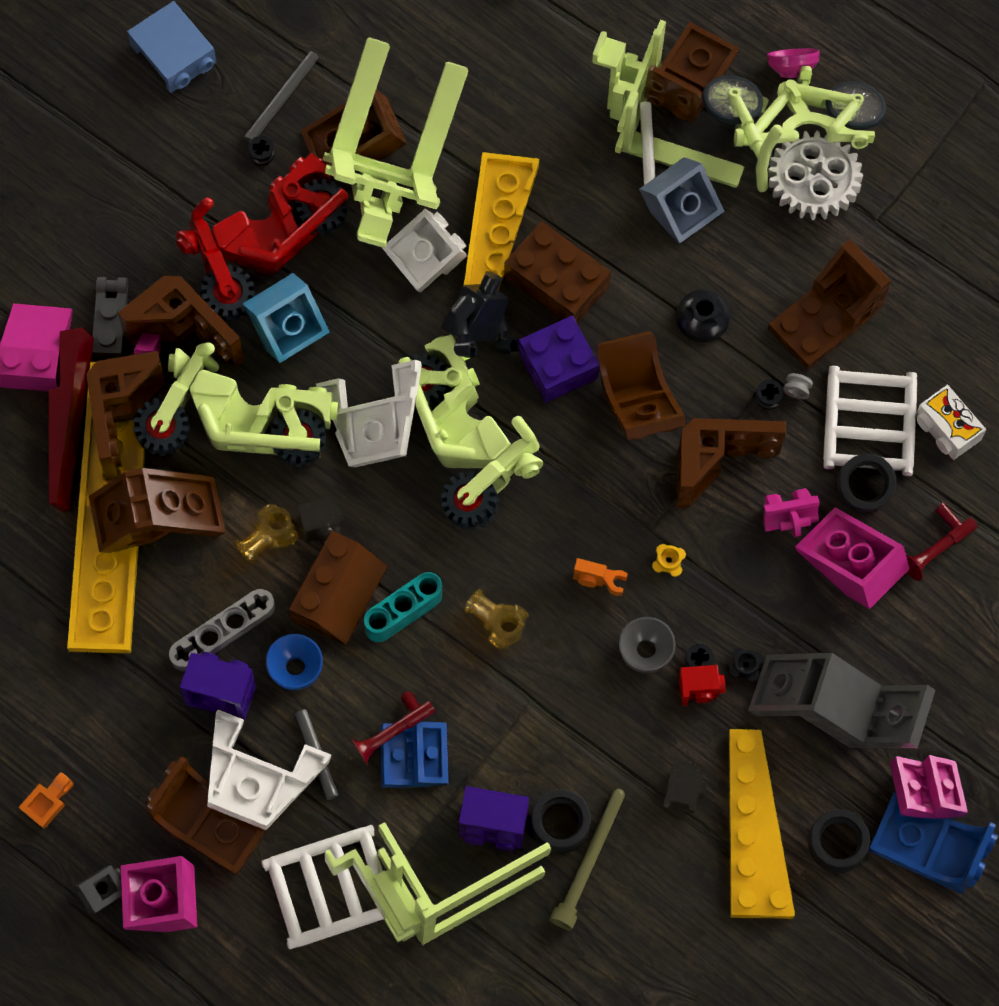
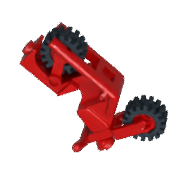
M313 153L305 159L302 157L297 159L289 170L291 172L284 178L279 176L269 186L268 208L271 215L265 220L249 219L244 211H239L215 224L211 231L208 223L203 220V216L212 208L213 200L206 197L192 211L189 224L192 230H180L176 233L178 239L176 240V245L183 253L196 255L200 252L207 276L205 275L202 281L199 296L221 319H226V323H231L232 319L238 321L242 315L246 316L247 311L243 303L253 298L255 291H253V281H249L250 276L248 273L242 274L243 269L239 267L237 270L232 269L233 265L227 266L225 260L264 275H273L319 233L320 236H325L326 232H329V235L335 232L336 228L339 229L342 226L348 211L347 201L349 196L341 187L335 188V182L332 181L329 184L332 175L325 174V168L328 164L322 158H317ZM292 211H293V214L296 215V219H295V220H294L293 215H292V213H291Z

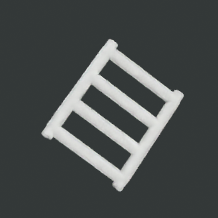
M838 366L829 367L823 467L825 469H834V465L844 466L852 457L857 456L836 454V439L847 438L903 443L902 459H884L892 466L893 470L902 471V475H913L917 373L908 372L906 376L840 371ZM839 383L905 388L904 403L839 398ZM838 410L904 415L903 431L837 426ZM863 465V466H860V467H859V468L877 469V468H874V467H872V466H867V465Z
M373 825L345 832L261 861L265 871L269 870L289 934V938H287L288 949L301 947L384 919L378 908L366 912L362 911L349 868L338 873L337 876L351 917L332 923L312 861L313 856L325 853L329 849L334 858L337 859L344 855L342 847L360 841L367 865L370 866L374 875L379 874L383 869L372 836H375ZM298 861L300 862L320 925L318 928L301 932L281 869L282 866Z

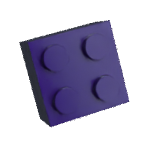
M573 315L519 339L518 354L545 403L598 379L600 364Z
M191 652L180 685L185 705L212 713L221 710L245 721L256 689L252 669L248 668L249 666L246 663L238 660H231L228 663L218 660V656L209 652H201L200 655Z
M466 786L459 820V838L465 839V843L474 846H482L483 842L495 844L496 848L502 851L512 852L515 848L521 849L528 815L529 797Z

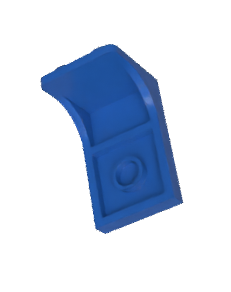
M894 792L868 851L962 894L967 887L973 888L976 881H979L986 863L981 862V859L985 860L988 853L992 851L998 835L993 833L996 824L989 822L985 827H976L951 818H918L901 815L897 795Z

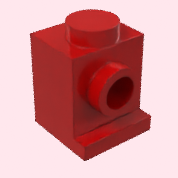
M718 665L680 668L678 678L681 706H688V702L691 699H695L697 703L711 702L714 698H718L720 693L726 692L724 674L719 675Z

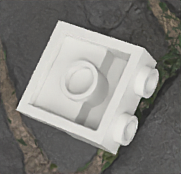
M427 209L418 214L387 243L386 247L382 248L420 293L442 273L447 275L468 256L463 251L466 247L464 241L456 233L451 236L445 229L449 224L438 212L433 215Z

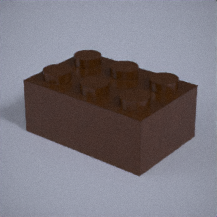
M542 221L504 262V278L561 320L573 315L576 323H578L610 286L611 271Z

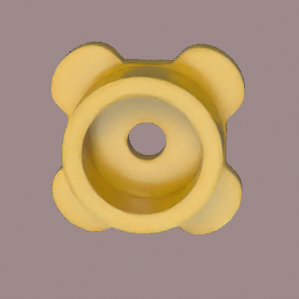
M660 544L656 548L658 555L656 561L652 564L653 570L657 573L662 571L670 573L673 577L679 576L682 573L681 562L686 557L685 551L672 545ZM671 558L672 562L668 563L666 559Z

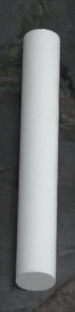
M651 102L640 103L644 185L655 178Z

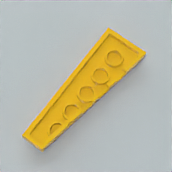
M482 152L464 286L481 284L487 271L493 272L503 279L504 262L510 257L537 175L539 159Z
M730 729V917L793 919L795 911L761 730Z

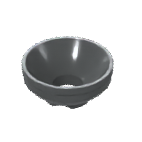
M637 618L628 623L620 635L619 651L622 659L630 668L641 673H654L663 669L671 661L675 652L676 643L672 630L667 624L656 618ZM643 642L651 643L655 648V654L650 658L641 657L637 652L638 645Z

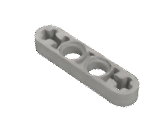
M256 589L175 642L169 650V658L173 667L180 671L186 670L188 661L185 662L183 659L177 661L179 658L178 652L183 650V652L187 653L192 650V641H196L198 649L202 652L215 654L269 618L275 610L272 594L264 589ZM256 599H260L262 602L268 600L266 602L267 608L264 610L260 607L251 611L253 618L249 620L247 612L243 607L247 606L249 612L255 608ZM233 614L241 615L244 618L243 625L237 629H232L226 624L228 617ZM212 631L218 635V640L214 645L206 646L201 643V637L205 632ZM196 649L191 651L192 653L198 654Z

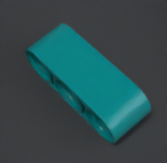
M432 572L422 573L370 608L364 616V627L367 637L374 642L386 641L437 606L442 599V581L440 577ZM426 585L436 588V591L431 595L423 594L420 590ZM405 602L411 605V609L406 612H400L395 609L399 603ZM375 620H382L386 623V626L376 630L370 624Z

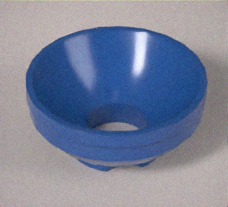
M289 634L279 638L271 645L266 657V667L269 676L278 686L292 691L302 690L311 686L318 679L323 667V656L317 643L311 638L300 634ZM298 659L305 664L304 671L301 674L291 675L287 672L286 667L291 660Z

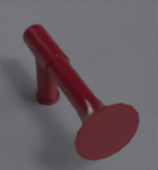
M945 502L940 504L934 512L939 514L952 530L921 554L913 557L906 554L910 567L907 574L912 579L921 581L923 579L922 570L931 560L978 528L973 518L969 517L964 522H961L947 507Z
M406 691L401 695V701L410 711L408 714L369 739L355 741L350 738L367 766L369 757L377 748L436 713L429 700L419 705L414 694Z

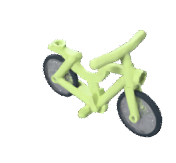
M803 66L800 69L797 83L794 80H787L779 85L778 97L755 124L754 119L761 113L763 108V96L760 90L747 79L737 76H722L712 80L704 89L703 104L708 113L717 120L737 125L738 129H735L734 146L742 147L745 145L754 151L758 159L756 164L757 189L760 192H765L768 189L767 168L773 148L776 143L797 141L799 133L795 129L803 124H815L823 127L827 132V140L831 143L851 142L852 147L856 149L865 148L869 143H873L875 131L860 130L873 128L883 120L886 114V103L882 95L873 87L854 81L840 83L831 90L809 86L812 68L810 66ZM787 104L795 115L789 117L782 127L774 125L770 132L763 133ZM807 106L827 109L830 117L810 112Z

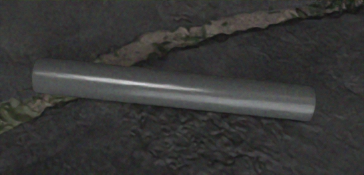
M307 710L298 711L295 713L306 745L322 751ZM327 765L318 774L327 800L337 798L339 794Z

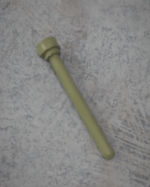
M622 789L613 791L564 902L559 903L558 907H554L550 915L549 921L562 929L572 930L577 920L576 904L624 800L625 793Z

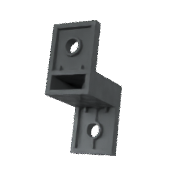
M833 653L766 655L748 711L755 716H801L849 748H918L935 689L929 685H880Z

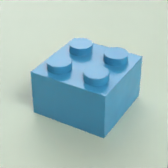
M294 273L243 303L265 350L279 363L330 333L308 285Z

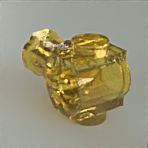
M275 504L266 505L257 515L260 520L253 526L255 531L244 540H237L234 543L238 552L248 563L253 564L255 557L267 548L273 550L275 547H288L298 539L299 534L295 531L288 511L277 507ZM276 521H282L286 524L280 530L271 528V525Z
M479 589L468 600L463 611L467 614L472 613L484 622V628L491 633L488 639L499 649H504V647L507 649L509 645L520 640L522 629L529 614L516 604L514 606L504 605L503 603L496 605L483 595L484 592ZM506 622H512L517 628L512 632H506L501 628V625Z

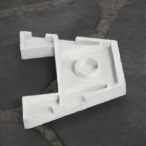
M412 360L392 365L394 397L348 407L345 380L338 378L316 384V387H322L327 389V392H332V402H338L337 420H333L337 429L335 432L348 466L359 467L406 456L422 367L421 361Z
M217 710L207 807L267 830L329 764L331 754L305 744L293 772H289L232 749L242 729L244 720Z

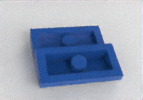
M420 722L381 745V787L412 788L448 785L447 723ZM383 723L380 726V732L392 724Z

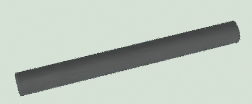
M310 51L248 130L244 136L248 143L262 133L317 62L319 57L316 53Z

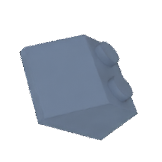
M685 157L639 189L650 213L679 244L724 212L702 163Z

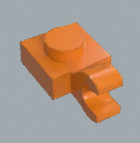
M577 558L573 579L578 580L579 584L586 587H596V585L603 587L604 584L612 595L622 596L624 588L615 586L613 582L617 579L626 581L628 574L622 570H609L606 565Z
M60 772L47 789L39 783L18 808L45 829L65 806L59 798L65 795L74 783L65 774Z

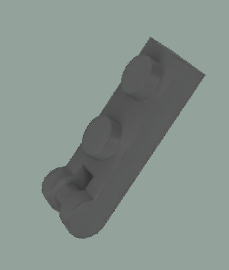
M97 277L93 326V357H123L124 333L118 312L127 305L128 278L118 277L117 280H107V277ZM107 292H117V298H107Z

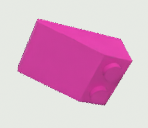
M13 303L0 343V387L49 392V389L60 387V331L70 329L73 313L71 308Z
M836 507L795 546L799 554L846 596L868 609L910 569L903 545Z

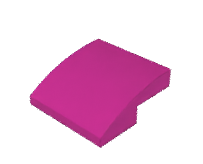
M929 755L923 762L898 756L890 762L901 815L918 818H954L965 816L968 813L956 761Z

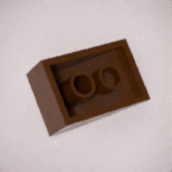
M376 90L355 153L371 159L381 160L406 145L407 142L388 98ZM346 102L300 130L310 154L313 153L317 158L323 159L325 152L330 153Z

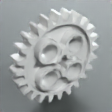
M816 130L814 137H810L807 131H804L803 139H798L791 143H782V149L776 148L774 157L770 159L768 186L774 188L773 198L782 196L779 205L790 204V214L796 209L800 210V218H803L806 212L810 213L812 220H815L817 213H820L823 219L826 220L829 211L834 216H838L839 207L845 211L848 210L849 202H855L856 193H859L861 189L860 183L862 182L863 174L860 173L862 163L856 162L858 154H849L850 144L841 147V142H829L827 134L825 138H820V133ZM811 155L816 159H808L805 156ZM830 170H837L840 174H834ZM795 176L800 178L801 180L794 181L789 177ZM815 191H822L825 195H818Z

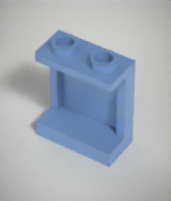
M172 1L127 31L130 46L136 53L141 52L164 79L166 88L170 93L176 89L186 87L191 79L200 73L208 72L216 63L213 46L175 1Z

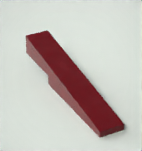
M82 327L60 331V387L49 389V504L61 512L70 510L88 385L86 374L90 369L94 337Z

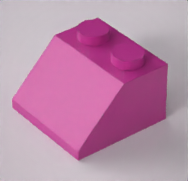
M178 856L121 865L123 928L125 930L172 932L197 928L195 871L192 863L184 857Z

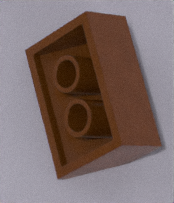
M331 531L289 609L291 621L347 646L388 566L360 543Z

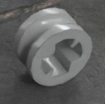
M788 374L786 377L787 384L783 387L784 393L796 399H807L810 394L808 389H811L813 385L812 380L801 374Z

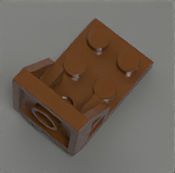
M849 239L839 248L815 278L812 290L769 323L768 330L809 370L879 311L885 301L891 280Z
M181 276L161 277L118 312L124 337L132 345H137L142 333L161 335V344L181 342L195 330L198 337L204 343L209 341L214 345V352L223 363L229 362L236 369L244 362L240 337ZM185 317V319H184V321H183L182 323H177V322H179L182 318Z
M158 351L96 361L86 374L98 456L106 481L118 477L117 468L122 467L121 454L116 441L118 433L115 422L132 420L134 417H137V410L139 408L142 409L145 402L148 401L150 403L166 386ZM121 403L117 408L111 407L113 404Z
M694 418L681 430L677 451V508H689L719 476L721 459H723L724 453L732 457H740L744 454H757L761 458H770L780 455L786 434V421Z
M139 468L125 471L89 495L98 548L101 553H112L156 542L170 532L219 537L226 532L213 476Z

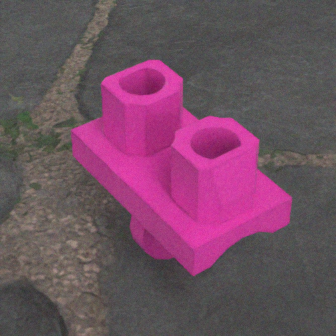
M806 488L795 490L792 493V500L782 502L780 495L777 494L765 496L763 516L765 532L780 529V531L791 529L793 537H800L801 527L811 526V523L819 522L818 506L820 502L818 496H811Z

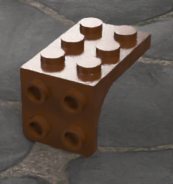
M689 22L660 68L651 66L648 70L644 97L653 105L662 106L672 111L679 119H687L694 123L705 107L703 104L705 87L712 80L726 74L738 55L739 48ZM717 86L714 87V88L709 92V94H708V98H709V99H710V97L712 96V94H713V92L715 91V89L717 88Z
M647 331L602 342L597 345L596 352L598 363L600 364L599 371L603 395L627 440L643 439L650 434L671 432L678 427L686 426L685 415L665 381L658 357L656 338L652 332Z
M180 757L177 762L172 761L164 773V778L166 779L159 789L155 787L145 801L147 804L146 811L152 824L237 876L267 830L207 807L209 781L199 775L190 766L186 758Z

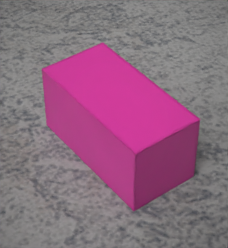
M142 333L134 349V355L158 351V354H160L161 335Z

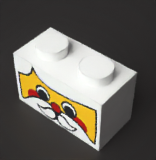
M946 385L922 402L916 413L919 426L925 432L929 431L936 439V444L941 452L946 455L949 454L953 460L980 442L986 431V428L949 385Z

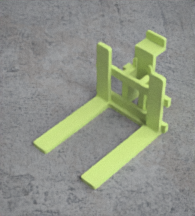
M660 20L657 29L654 30L642 62L638 61V55L625 53L626 43L608 38L605 31L600 33L593 51L592 62L611 69L607 109H610V118L619 120L617 132H620V136L615 146V152L617 153L622 151L643 158L641 133L636 131L640 121V103L647 102L648 100L644 97L648 70L651 66L660 68L662 65L661 57L666 21ZM725 84L718 85L709 99L711 105L726 109V103L730 100L728 97L729 90L734 87ZM739 89L741 92L740 96L748 111H754L758 106L755 95ZM763 97L762 113L765 112L769 100L766 97ZM653 137L654 162L671 167L685 157L702 163L710 180L734 188L738 187L744 170L742 165Z
M369 37L366 40L330 153H324L323 161L332 163V166L326 165L325 174L334 176L335 180L351 184L354 200L360 202L362 218L357 231L358 240L384 248L387 245V237L393 222L392 211L400 213L403 204L402 196L416 200L419 205L437 209L439 207L440 199L437 198V187L434 185L432 178L468 74V69L451 62L445 63L410 169L361 156L355 152L390 48L388 43ZM396 183H400V184H403V185H406V186L413 187L414 190H410V189H407V188H403V187L397 186ZM374 188L383 191L380 199L371 196Z
M385 822L379 825V832L393 856L390 859L383 847L378 850V857L386 871L384 870L374 875L370 866H365L356 849L337 859L334 858L329 849L325 851V862L333 876L354 866L397 943L400 941L404 942L416 935L417 939L424 945L542 879L545 875V870L540 866L435 925L437 917L548 856L551 847L548 843H545L436 905L432 904ZM403 874L417 896L416 901L402 879Z

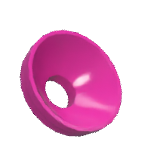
M798 48L773 51L767 54L768 64L780 74V77L797 78L801 67L810 66L813 69L817 65L820 50Z

